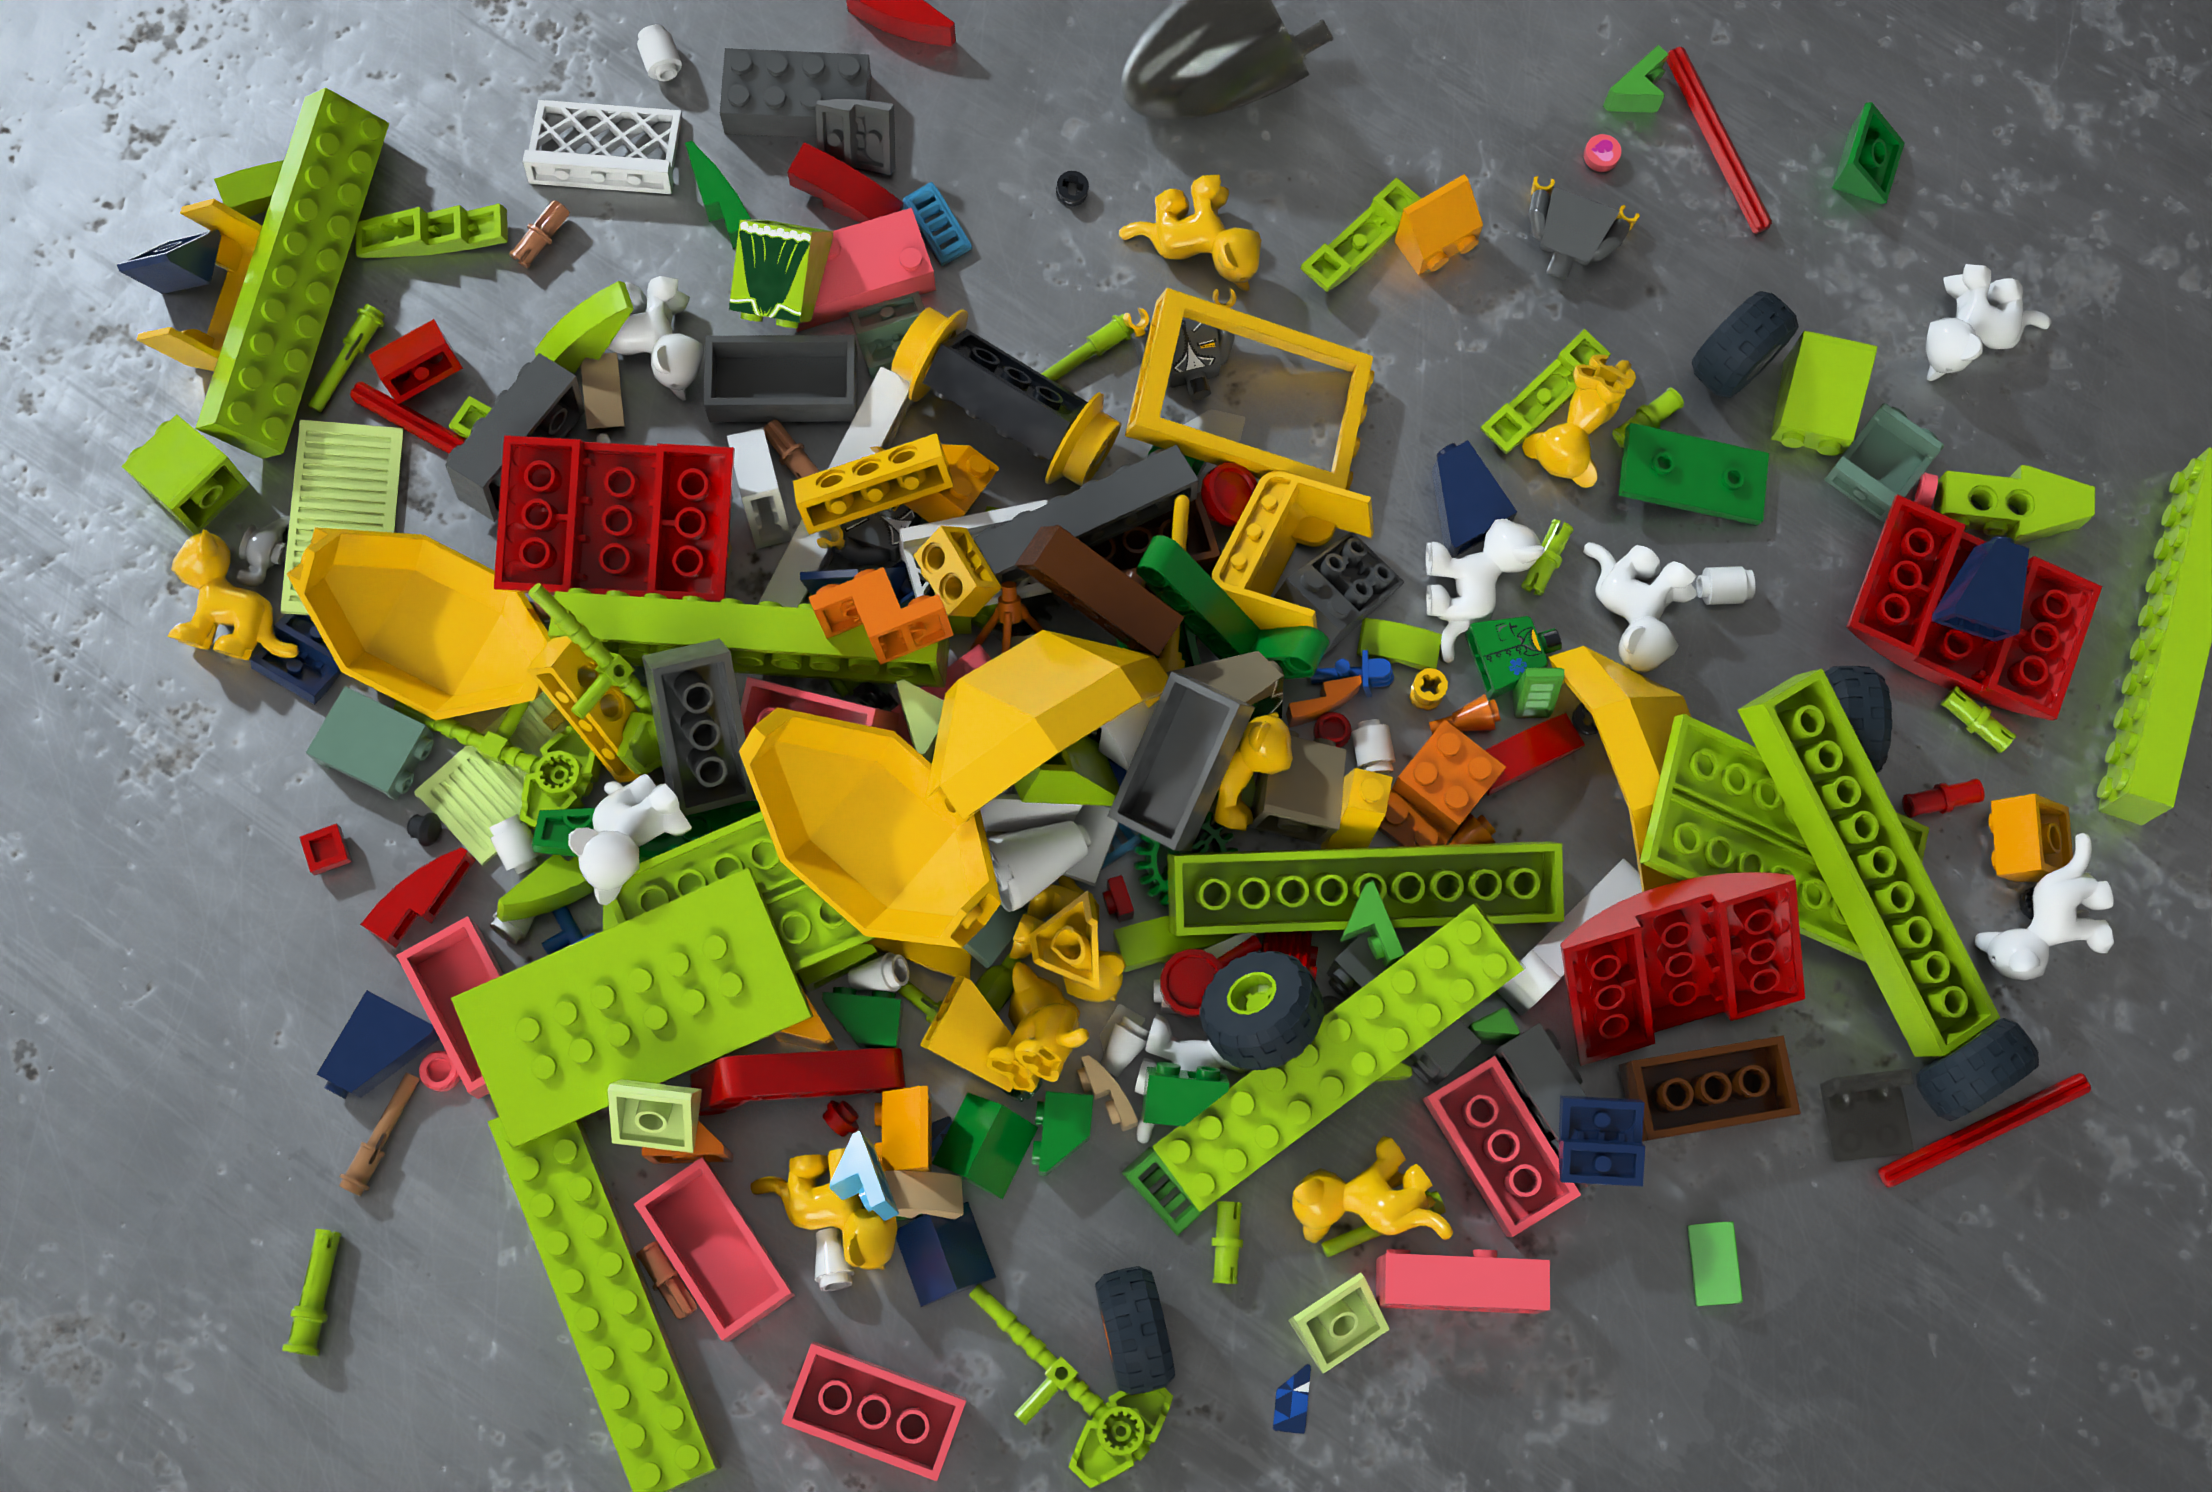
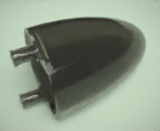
M1171 0L1151 21L1134 44L1123 68L1121 92L1125 102L1132 110L1152 119L1178 121L1216 115L1263 99L1309 76L1310 74L1303 62L1306 60L1305 56L1329 41H1333L1334 38L1323 19L1295 36L1293 33L1289 35L1271 0Z

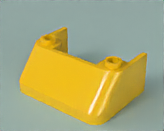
M213 198L183 206L180 214L211 231L218 229L221 235L215 264L227 270V274L207 334L197 329H187L180 332L172 327L139 333L137 341L184 365L209 371L215 370L262 225Z
M1272 471L1265 474L1259 480L1212 571V579L1260 630L1295 626H1311L1317 629L1315 610L1270 596L1297 543L1311 547L1324 545L1332 538L1336 528L1372 538L1374 525L1371 497L1283 471Z

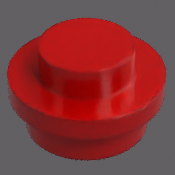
M1337 712L1324 713L1316 720L1313 728L1315 739L1323 738L1334 741L1336 747L1339 748L1344 747L1348 743L1352 732L1349 720Z
M831 1100L826 1105L827 1110L822 1114L823 1119L838 1135L845 1137L849 1132L855 1133L859 1129V1125L856 1122L859 1115L846 1101L842 1100L838 1103Z

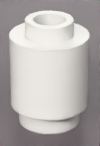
M659 24L643 28L638 34L637 46L648 76L659 81L673 79L681 70L682 62L671 33Z
M1742 566L1708 567L1703 570L1702 575L1697 577L1696 592L1699 598H1703L1706 605L1743 604L1745 600H1751L1754 597L1755 576L1752 570H1745Z
M1379 719L1358 723V729L1351 732L1358 768L1383 775L1392 773L1394 771L1392 764L1396 760L1389 725L1381 724Z
M518 814L489 827L493 834V837L490 839L506 871L514 868L518 875L538 865L535 857L542 853H535L533 851L532 842L534 836L529 826L520 821Z

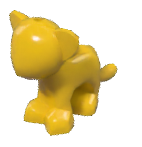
M1203 175L1193 181L1191 194L1195 214L1186 217L1190 206L1188 198L1183 191L1170 188L1155 197L1156 223L1138 221L1123 226L1119 230V237L1123 240L1139 235L1148 237L1159 255L1166 259L1184 260L1199 253H1211L1215 269L1219 275L1233 282L1238 288L1246 292L1250 290L1248 280L1256 274L1259 267L1262 242L1259 232L1237 227L1226 230L1221 219L1218 217V210L1226 204L1229 196V189L1221 186L1220 175Z
M1593 355L1589 360V365L1575 366L1573 378L1577 387L1570 401L1567 422L1549 428L1545 432L1533 433L1526 437L1522 444L1524 454L1538 460L1541 466L1553 476L1571 478L1577 485L1583 488L1594 486L1598 479L1596 465L1591 459V446L1588 435L1614 416L1626 394V389L1634 385L1636 375L1631 369L1632 364L1628 360H1621L1613 367L1605 365L1609 356Z
M203 529L202 533L195 534L186 540L181 550L173 559L171 570L182 583L199 590L197 609L190 622L176 625L167 637L195 648L210 650L217 627L221 624L233 626L234 632L222 635L215 641L213 650L218 653L249 661L252 651L259 642L273 655L282 658L296 657L299 653L298 646L280 641L273 633V608L269 600L255 591L235 587L226 579L231 563L230 549L227 543L219 536L209 533L206 529Z
M1277 712L1256 717L1248 723L1240 740V745L1237 747L1218 789L1219 797L1214 821L1230 829L1246 831L1247 825L1253 824V814L1250 807L1242 801V791L1249 783L1253 773L1275 774L1290 768L1293 760L1291 735L1288 726L1278 718L1279 714Z
M1062 875L1058 878L1059 885H1049L1030 901L1028 912L1023 914L1013 937L1014 943L1009 958L1023 959L1030 955L1032 951L1029 934L1044 924L1045 921L1043 919L1050 914L1056 915L1085 893L1084 890L1076 885L1074 879ZM1093 897L1097 921L1099 923L1100 906ZM1098 950L1100 991L1063 976L1067 993L1092 1002L1116 1001L1117 993L1123 982V971L1126 968V964L1121 954Z
M1016 962L1012 973L1014 989L1008 1017L1016 1030L1007 1046L996 1047L990 1052L987 1059V1067L1007 1076L1015 1090L1033 1092L1040 1078L1051 1082L1058 1080L1064 1063L1073 1048L1083 1045L1089 1039V1032L1087 1029L1080 1028L1078 1020L1081 1014L1080 1010L1073 1002L1064 998L1056 984L1037 976L1025 963Z
M1384 1135L1376 1145L1377 1160L1349 1182H1345L1334 1172L1319 1168L1305 1176L1293 1191V1212L1300 1223L1303 1224L1304 1238L1312 1243H1317L1323 1239L1331 1225L1339 1220L1345 1212H1353L1360 1215L1372 1230L1382 1235H1397L1418 1226L1434 1229L1444 1240L1450 1239L1453 1235V1229L1449 1222L1438 1213L1429 1210L1436 1202L1431 1196L1425 1194V1191L1433 1186L1428 1176L1418 1164L1412 1165L1404 1174H1401L1398 1171V1167L1406 1161V1158L1396 1142L1391 1137ZM1403 1184L1402 1190H1392L1393 1188Z
M846 1148L831 1150L828 1152V1156L811 1154L790 1158L788 1182L779 1177L767 1176L756 1179L751 1183L750 1189L754 1195L770 1192L777 1194L784 1204L789 1220L795 1227L808 1230L826 1227L841 1229L843 1231L844 1258L849 1265L866 1270L886 1269L885 1264L891 1259L895 1249L897 1235L896 1216L884 1221L874 1210L868 1212L866 1208H863L859 1193L848 1199L841 1200L830 1189V1183L821 1186L817 1185V1180L825 1175L828 1170L831 1181Z

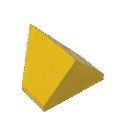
M1086 891L1029 934L1033 962L1100 991L1098 921L1093 894Z

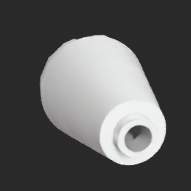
M1072 820L987 837L1002 907L1008 912L1019 910L1087 856V847L1091 845V841L1082 824L1076 825Z

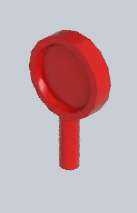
M1224 462L1207 472L1202 480L1201 495L1203 504L1208 513L1218 523L1227 527H1235L1258 482L1254 475L1245 467L1234 462Z
M1252 935L1218 958L1201 949H1186L1174 954L1166 962L1160 976V992L1165 1003L1180 1015L1199 1017L1202 997L1208 984L1213 981L1214 975L1237 957L1241 958L1246 956L1247 953L1260 950L1262 945L1258 938Z

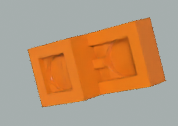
M1361 675L1323 682L1320 690L1321 698L1289 703L1286 711L1289 728L1315 721L1324 713L1334 712L1358 694L1362 684Z

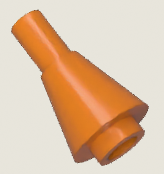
M1484 694L1453 712L1451 716L1429 722L1432 734L1444 720L1448 721L1459 731L1496 730L1495 722L1501 721L1495 699L1488 701Z
M1470 814L1448 845L1495 843L1492 835L1496 833V830L1483 815L1475 818Z

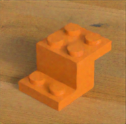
M884 567L877 570H863L850 581L840 585L829 584L823 586L815 595L808 597L827 639L864 625L880 665L954 636L939 594L919 596L910 601L908 606L900 608Z
M1444 720L1397 777L1390 790L1386 815L1378 830L1398 846L1446 845L1473 812L1482 797L1503 773L1506 766L1448 721Z

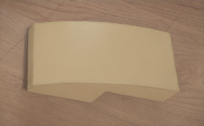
M616 352L603 353L599 360L585 357L581 363V375L587 429L625 426L618 354Z
M1090 1055L1081 1057L1083 1068L1076 1071L1084 1093L1091 1090L1094 1100L1107 1095L1110 1096L1111 1100L1106 1101L1105 1106L1112 1125L1119 1123L1122 1132L1137 1127L1138 1120L1134 1110L1116 1080Z
M883 1171L899 1212L896 1216L912 1219L922 1213L955 1220L964 1215L962 1176L926 1171Z

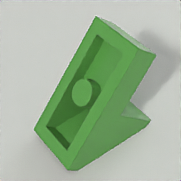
M1657 45L1610 88L1603 107L1607 111L1657 112L1665 94L1655 84L1666 71L1663 69V66L1669 54Z
M1371 881L1366 883L1361 891L1340 942L1370 931L1371 936L1367 938L1370 950L1376 960L1381 958L1384 966L1388 967L1401 959L1405 953L1375 883Z

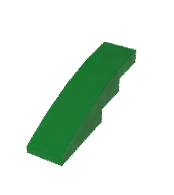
M693 141L685 142L708 220L711 222L724 219L732 248L736 249L740 220L751 218L738 194L718 167Z

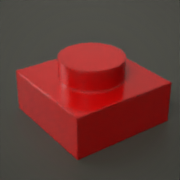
M337 823L299 837L310 873L314 876L352 862L342 829Z
M1119 875L1107 879L1108 891L1102 892L1108 914L1115 913L1118 923L1133 919L1134 908L1123 876Z

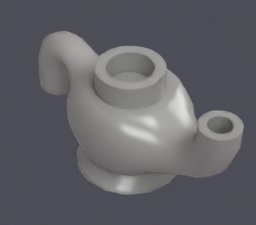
M290 516L278 518L259 529H256L254 525L247 528L240 543L239 558L241 560L247 559L250 566L247 570L241 569L236 580L238 584L257 587L265 580L267 569L275 564L281 565L284 562L287 544L283 543V533L289 529Z

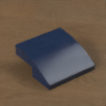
M285 614L274 625L275 637L282 642L298 646V655L294 658H282L271 654L262 647L251 659V668L315 705L339 677L341 671L310 615Z
M1560 1095V1181L1566 1183L1643 1187L1645 1145L1642 1143L1645 1102L1635 1099Z

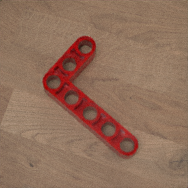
M901 1048L729 1056L717 1059L690 1074L691 1088L702 1089L699 1116L726 1113L749 1101L881 1094L885 1091L906 1088Z

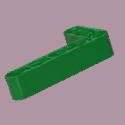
M1162 535L1154 536L1136 568V574L1147 582L1146 585L1165 604L1184 617L1182 622L1219 660L1259 651L1268 661H1275L1280 666L1284 679L1308 678L1315 674L1329 645V639L1322 631L1311 626L1260 630L1175 540Z

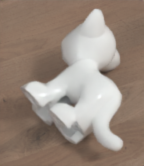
M1966 264L1963 274L1944 277L1945 290L1951 297L1957 300L1956 318H1942L1930 322L1926 337V352L1930 364L1927 379L1933 381L1945 373L1963 370L1982 354L1983 345L1990 349L2013 348L2018 344L2025 326L2031 324L2041 329H2047L2051 324V318L2042 312L2033 310L2023 311V286L2018 280L2008 278L1991 283V270L1985 265Z
M659 276L651 279L648 284L647 297L640 287L625 282L634 309L607 349L623 355H634L643 352L651 353V366L654 377L662 385L670 388L677 398L682 401L686 400V388L697 378L700 369L703 344L680 333L672 334L671 322L673 315L682 312L686 308L690 297L677 291L678 279Z
M1497 519L1486 533L1483 552L1466 555L1460 559L1452 558L1443 544L1427 542L1425 555L1427 575L1454 578L1456 583L1457 597L1451 598L1442 585H1427L1426 589L1427 615L1438 616L1439 619L1448 621V625L1443 630L1440 645V656L1444 662L1450 663L1455 660V641L1461 633L1468 630L1470 624L1491 620L1496 606L1495 584L1498 576L1502 572L1514 573L1529 569L1545 552V548L1541 546L1539 538L1530 528L1508 519Z
M1588 542L1583 548V553L1598 560L1602 568L1595 588L1596 597L1609 611L1626 618L1630 624L1623 633L1618 646L1621 660L1625 667L1637 673L1655 670L1669 659L1679 647L1673 632L1666 624L1659 621L1664 609L1672 601L1685 603L1698 595L1691 584L1697 576L1684 564L1675 561L1668 563L1661 571L1659 558L1652 549L1645 546H1634L1627 555L1616 562L1614 556L1608 550L1598 544ZM1656 578V580L1651 585L1645 584V582H1651L1653 579Z
M647 774L639 776L626 786H622L615 781L606 783L604 791L608 796L595 808L592 818L594 829L587 827L576 828L569 834L568 845L572 852L578 856L580 871L586 881L594 887L597 902L600 904L608 905L620 892L622 885L639 869L640 846L665 832L673 836H683L692 828L681 812L678 797L666 783L656 787Z
M2080 833L2076 835L2075 853L2072 860L2066 866L2047 874L2035 886L2033 893L2034 917L2027 929H2011L2002 933L1983 932L1975 936V945L1980 950L1987 952L1992 966L2000 975L2023 981L2042 976L2049 962V947L2056 944L2086 940L2088 946L2098 953H2107L2114 944L2112 929L2106 920L2084 918L2089 916L2090 910L2088 909L2077 911V906L2080 903L2092 910H2105L2111 908L2114 901L2111 887L2107 881L2097 882L2091 876V872H2084L2089 864L2092 853V843L2088 834Z
M1156 1013L1149 1033L1146 1052L1179 1064L1181 1066L1180 1070L1196 1072L1198 1066H1208L1218 1069L1223 1067L1236 1072L1251 1071V1069H1241L1232 1066L1231 1063L1224 1060L1217 1053L1209 1040L1186 1041L1173 1036L1168 1020ZM1143 1059L1134 1092L1144 1095L1147 1067L1157 1066L1154 1060ZM1142 1116L1137 1125L1136 1135L1137 1140L1144 1144L1150 1142L1155 1124L1143 1123Z

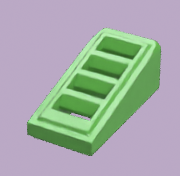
M1525 669L1512 691L1514 716L1516 718H1549L1554 711L1564 680V669Z
M1148 1147L1121 1172L1176 1236L1207 1210L1205 1208L1199 1212L1152 1147ZM1155 1163L1157 1168L1144 1180L1140 1181L1138 1177ZM1165 1175L1168 1180L1151 1194L1148 1189ZM1176 1187L1180 1192L1166 1205L1162 1206L1159 1202ZM1187 1199L1190 1205L1173 1219L1169 1214Z

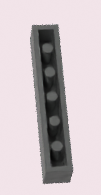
M1177 445L1166 450L1158 449L1152 452L1146 459L1133 465H1123L1112 475L1099 481L1096 479L1088 481L1079 490L1066 496L1058 495L1049 500L1046 505L1036 510L1023 511L1016 515L1012 521L999 527L991 526L986 528L974 538V542L1000 585L1007 581L1017 583L1030 577L1015 564L1040 527L1059 525L1089 548H1092L1174 510V500L1178 495H1186L1189 498V502L1197 499L1199 479Z

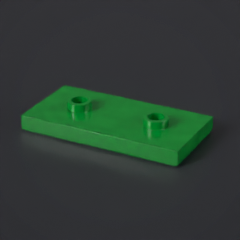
M1629 423L1625 428L1619 496L1758 526L1763 522L1769 453Z

